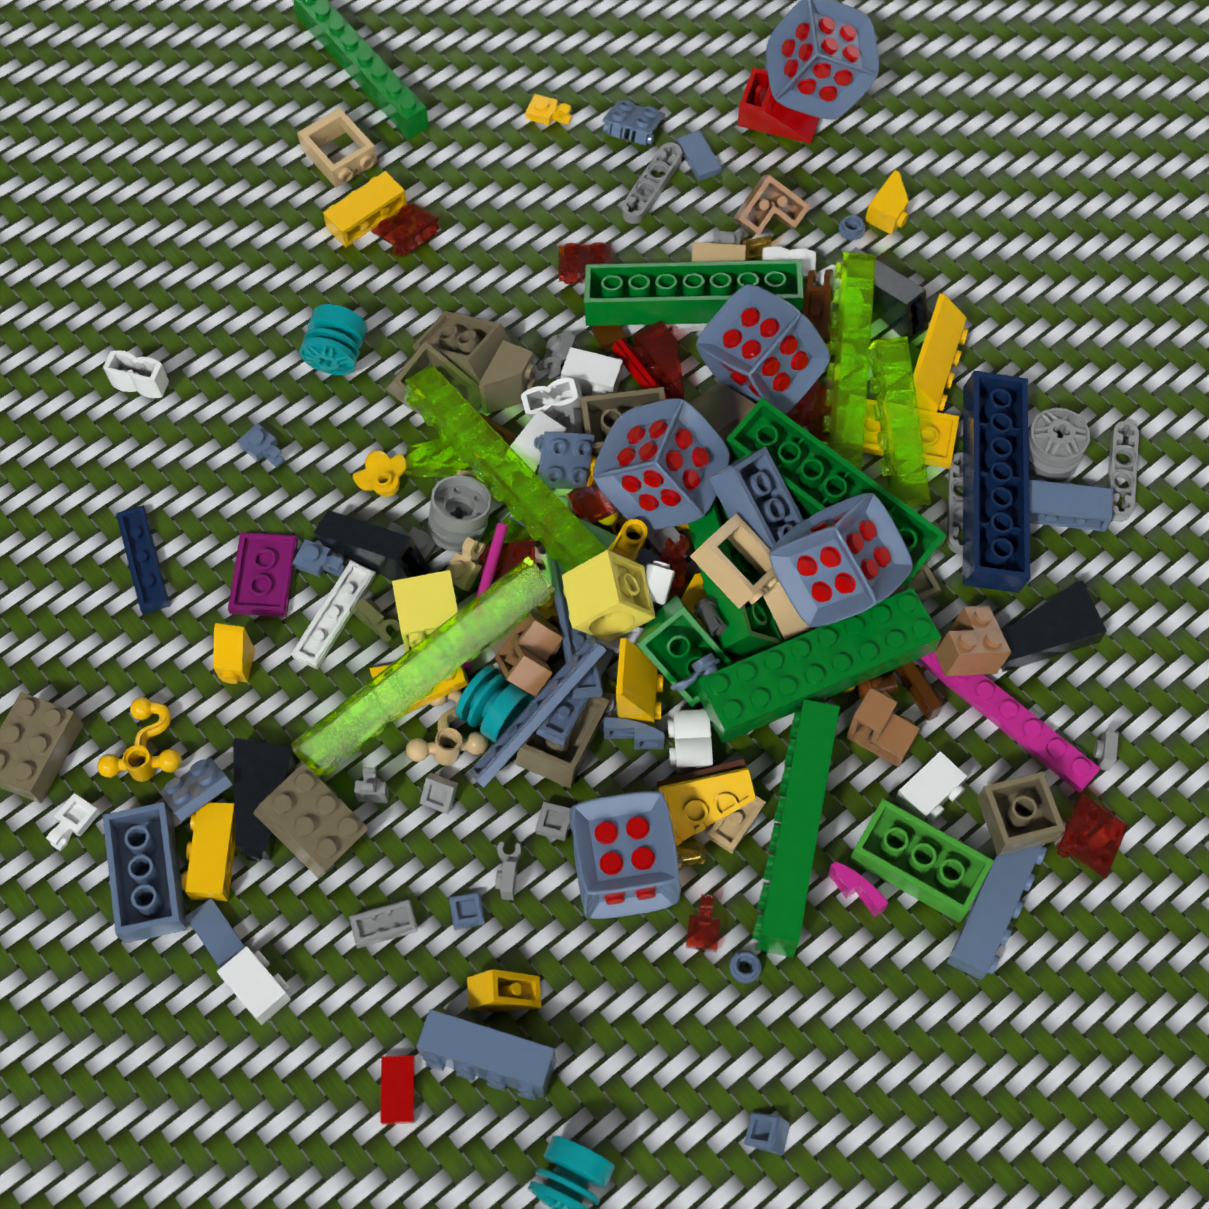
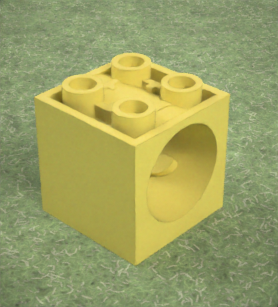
M607 549L561 575L564 585L563 593L567 599L569 609V621L574 629L610 642L656 618L644 566Z
M450 570L392 581L399 625L407 657L423 658L433 652H453L462 647L464 639Z

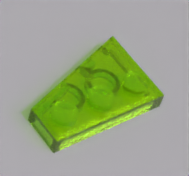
M466 432L407 447L406 477H449L457 475V470H490L491 454L465 438Z

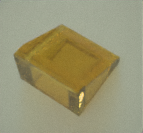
M771 235L743 240L741 245H746L745 258L762 256L763 248L771 246Z
M701 841L676 846L679 868L704 864L706 862L707 851Z

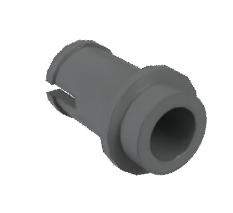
M704 598L694 605V615L702 620L711 637L719 636L726 631L727 625L716 611L714 601Z

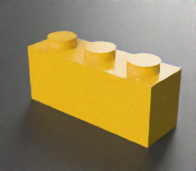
M384 171L323 212L326 227L346 248L407 207L405 190Z
M208 802L191 814L190 827L193 830V837L186 847V858L189 860L188 871H184L182 876V889L185 890V893L191 900L208 901L212 898L213 901L228 902L236 847L234 803Z

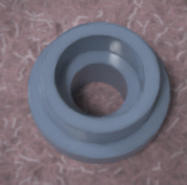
M846 216L839 224V233L844 239L858 240L865 233V224L859 216Z
M741 951L733 956L730 962V973L736 981L751 983L759 977L761 962L754 953ZM742 963H747L750 965L751 971L743 973L739 966Z

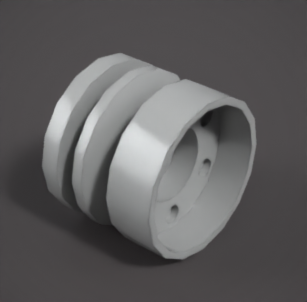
M1064 408L1044 410L1036 416L1028 432L1029 473L1033 477L1044 479L1047 482H1059L1072 476L1090 442V430L1086 421L1077 413Z
M455 475L439 481L433 488L427 526L430 538L439 547L454 552H463L462 546L467 537L482 542L486 535L491 507V496L488 489L480 481L470 476Z

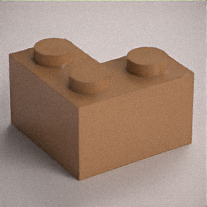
M762 175L733 217V220L750 233L760 235L772 216L788 228H796L811 206L772 176Z
M990 606L963 607L950 628L951 631H948L936 650L935 655L945 677L997 674L1010 655L1011 650Z
M528 610L494 658L506 680L536 697L539 691L551 680L553 672L546 661L550 655L558 651L563 637L554 625Z
M870 688L853 716L846 738L893 765L900 767L920 728L915 726L911 719L894 714L898 702L894 701L891 695L884 691H876Z

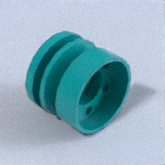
M324 304L315 307L307 327L308 331L303 338V343L299 350L301 358L306 364L326 374L347 375L352 373L360 354L359 349L367 332L366 322L360 315L342 306Z
M490 664L479 671L470 681L457 703L455 713L461 720H467V724L471 727L481 724L480 733L495 743L531 703L534 696L513 683L508 686L509 681L506 680L504 674L500 673L499 669Z
M553 1135L543 1156L555 1167L553 1171L537 1168L535 1174L546 1181L547 1184L543 1185L531 1181L528 1191L536 1195L544 1205L551 1209H589L582 1204L583 1201L598 1206L600 1199L588 1189L590 1185L606 1188L615 1166L595 1152L566 1138Z

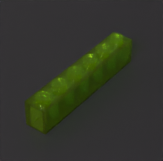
M908 336L874 340L869 345V349L866 350V361L868 366H872L873 377H870V390L872 394L875 393L877 404H874L875 421L880 423L881 432H878L877 440L879 448L883 449L885 460L881 461L883 476L887 477L888 488L886 490L911 509L923 508L931 504Z

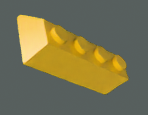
M939 294L904 406L937 412V410L943 411L948 395H944L943 391L944 388L950 389L955 373L950 372L951 366L957 367L962 352L957 350L958 344L964 345L968 329L964 328L967 317L945 294Z

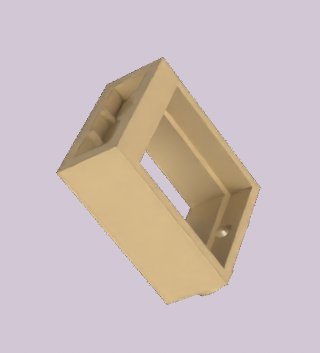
M340 107L297 132L302 151L335 188L349 182L356 175L378 163L374 144ZM346 132L360 149L333 164L320 148Z
M737 513L690 555L693 561L738 609L747 601L753 605L765 594L761 589L763 586L768 590L778 581L769 558L770 548ZM728 539L762 575L754 585L719 550L718 546L724 540Z

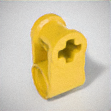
M638 519L626 521L608 550L636 562L645 545L648 533L645 523ZM636 532L641 538L631 540L626 534Z

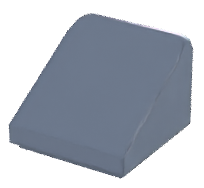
M752 1112L744 1144L770 1153L783 1155L790 1123L778 1116Z

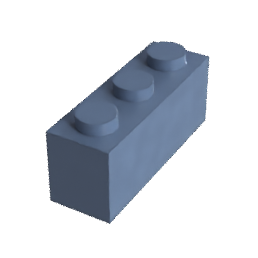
M1039 478L1029 480L1030 523L1105 532L1112 520L1113 489L1103 488L1100 485H1075L1072 482H1047Z

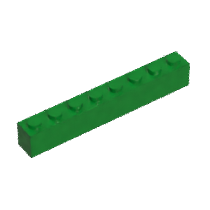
M293 0L296 17L408 140L429 128L426 106L328 0Z

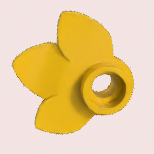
M371 451L365 460L366 469L354 473L353 480L364 491L374 490L383 497L393 496L399 490L400 476L406 471V459L403 454H398L390 459L383 451Z

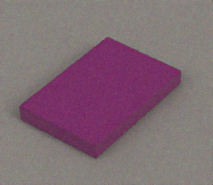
M240 532L228 605L229 614L287 617L294 572L292 562L296 557L298 545L297 535Z

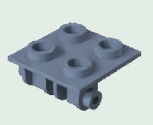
M618 100L603 118L602 122H605L603 131L607 132L609 136L621 137L625 140L630 129V142L633 141L635 136V143L645 146L647 144L652 145L654 141V134L652 133L664 118L665 113L659 112L654 107L634 105L629 100Z
M545 431L544 435L536 437L534 447L541 451L536 488L586 490L595 435Z

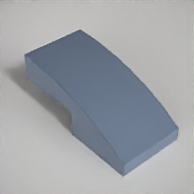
M604 717V739L634 738V750L664 749L665 737L664 733L660 730L634 720Z

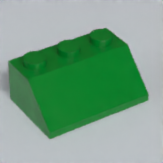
M677 595L655 613L656 618L649 621L636 642L637 646L672 685L683 681L695 672L691 665L710 653L713 654L715 659L719 658L721 661L716 665L719 670L734 664L728 653L721 649L715 638L709 635L708 630ZM701 675L685 690L679 691L677 689L692 707L700 701L696 691L698 679L701 678Z

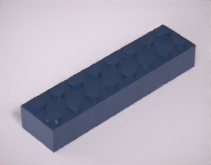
M974 370L963 387V585L1019 593L1031 579L1028 379Z

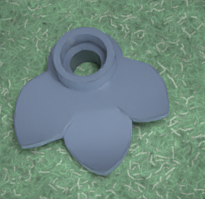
M712 653L704 656L691 665L695 672L683 681L670 687L671 690L678 689L683 691L699 675L704 677L718 671L719 669L716 665L721 661L719 658L715 659Z

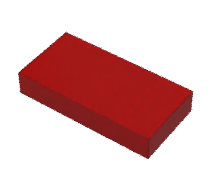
M414 1055L381 1057L382 1125L415 1124Z

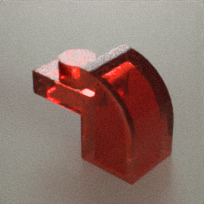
M596 483L590 487L574 488L567 494L572 503V508L579 518H587L589 523L602 520L619 511L601 492Z

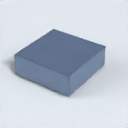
M480 892L449 897L454 930L485 924Z

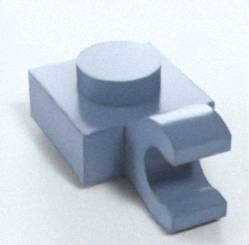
M258 423L237 440L239 446L257 462L265 457L276 468L285 462V459L280 456L282 451L276 447L278 445L276 438Z
M306 539L292 562L294 568L320 577L323 571L340 577L346 568L345 565H342L344 560L332 555L333 553L330 548Z

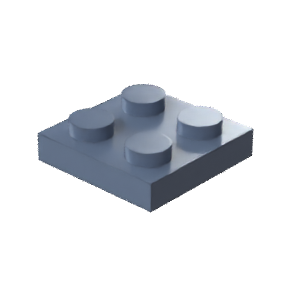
M209 756L205 760H199L194 763L190 771L180 778L177 777L170 780L159 793L178 819L183 821L232 786V783Z

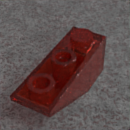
M660 320L634 335L633 352L641 362L645 363L648 371L656 381L662 384L664 391L671 399L684 400L685 390L677 339Z

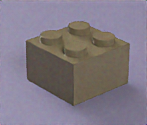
M1044 772L984 786L977 797L998 856L1055 842L1065 831Z

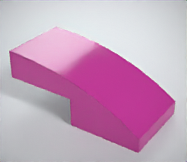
M835 862L831 865L828 874L846 899L857 893L874 918L885 911L888 905L887 900L868 880L841 863Z

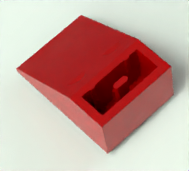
M753 67L739 105L737 126L811 144L819 118L795 111L778 103L770 89L768 71Z

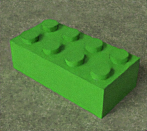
M882 799L849 860L958 923L966 915L994 863V860L885 799Z

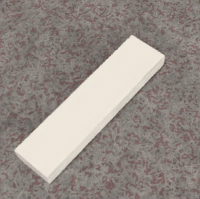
M350 560L292 651L291 655L294 659L318 670L353 613L350 609L364 597L376 578L375 571Z

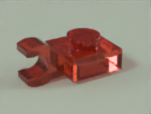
M680 534V540L676 545L669 537L665 541L666 548L662 549L661 562L669 564V570L675 572L672 581L673 588L684 586L685 573L688 570L683 554L689 549L690 542L684 534Z
M701 894L699 916L689 915L686 948L717 952L721 919L711 918L714 896Z

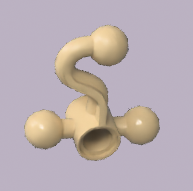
M457 690L429 704L438 707L447 700H453L457 706L462 692ZM455 706L440 716L437 725L438 732L434 742L427 743L421 738L412 739L406 746V754L409 759L415 762L423 761L428 755L432 754L437 763L448 766L457 761L460 751L467 750L473 755L484 753L488 748V739L476 731L462 739L461 734L456 729L449 728L451 722L459 719L455 713ZM442 745H450L452 748H444Z

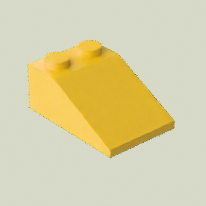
M620 638L616 685L618 718L638 721L655 728V719L661 720L662 702H657V692H663L664 675L658 674V668L642 650L627 638Z

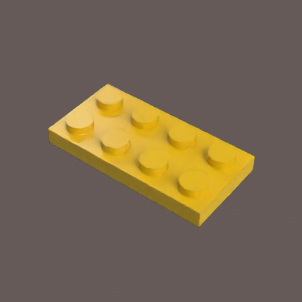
M850 396L840 448L949 469L952 464L959 416Z

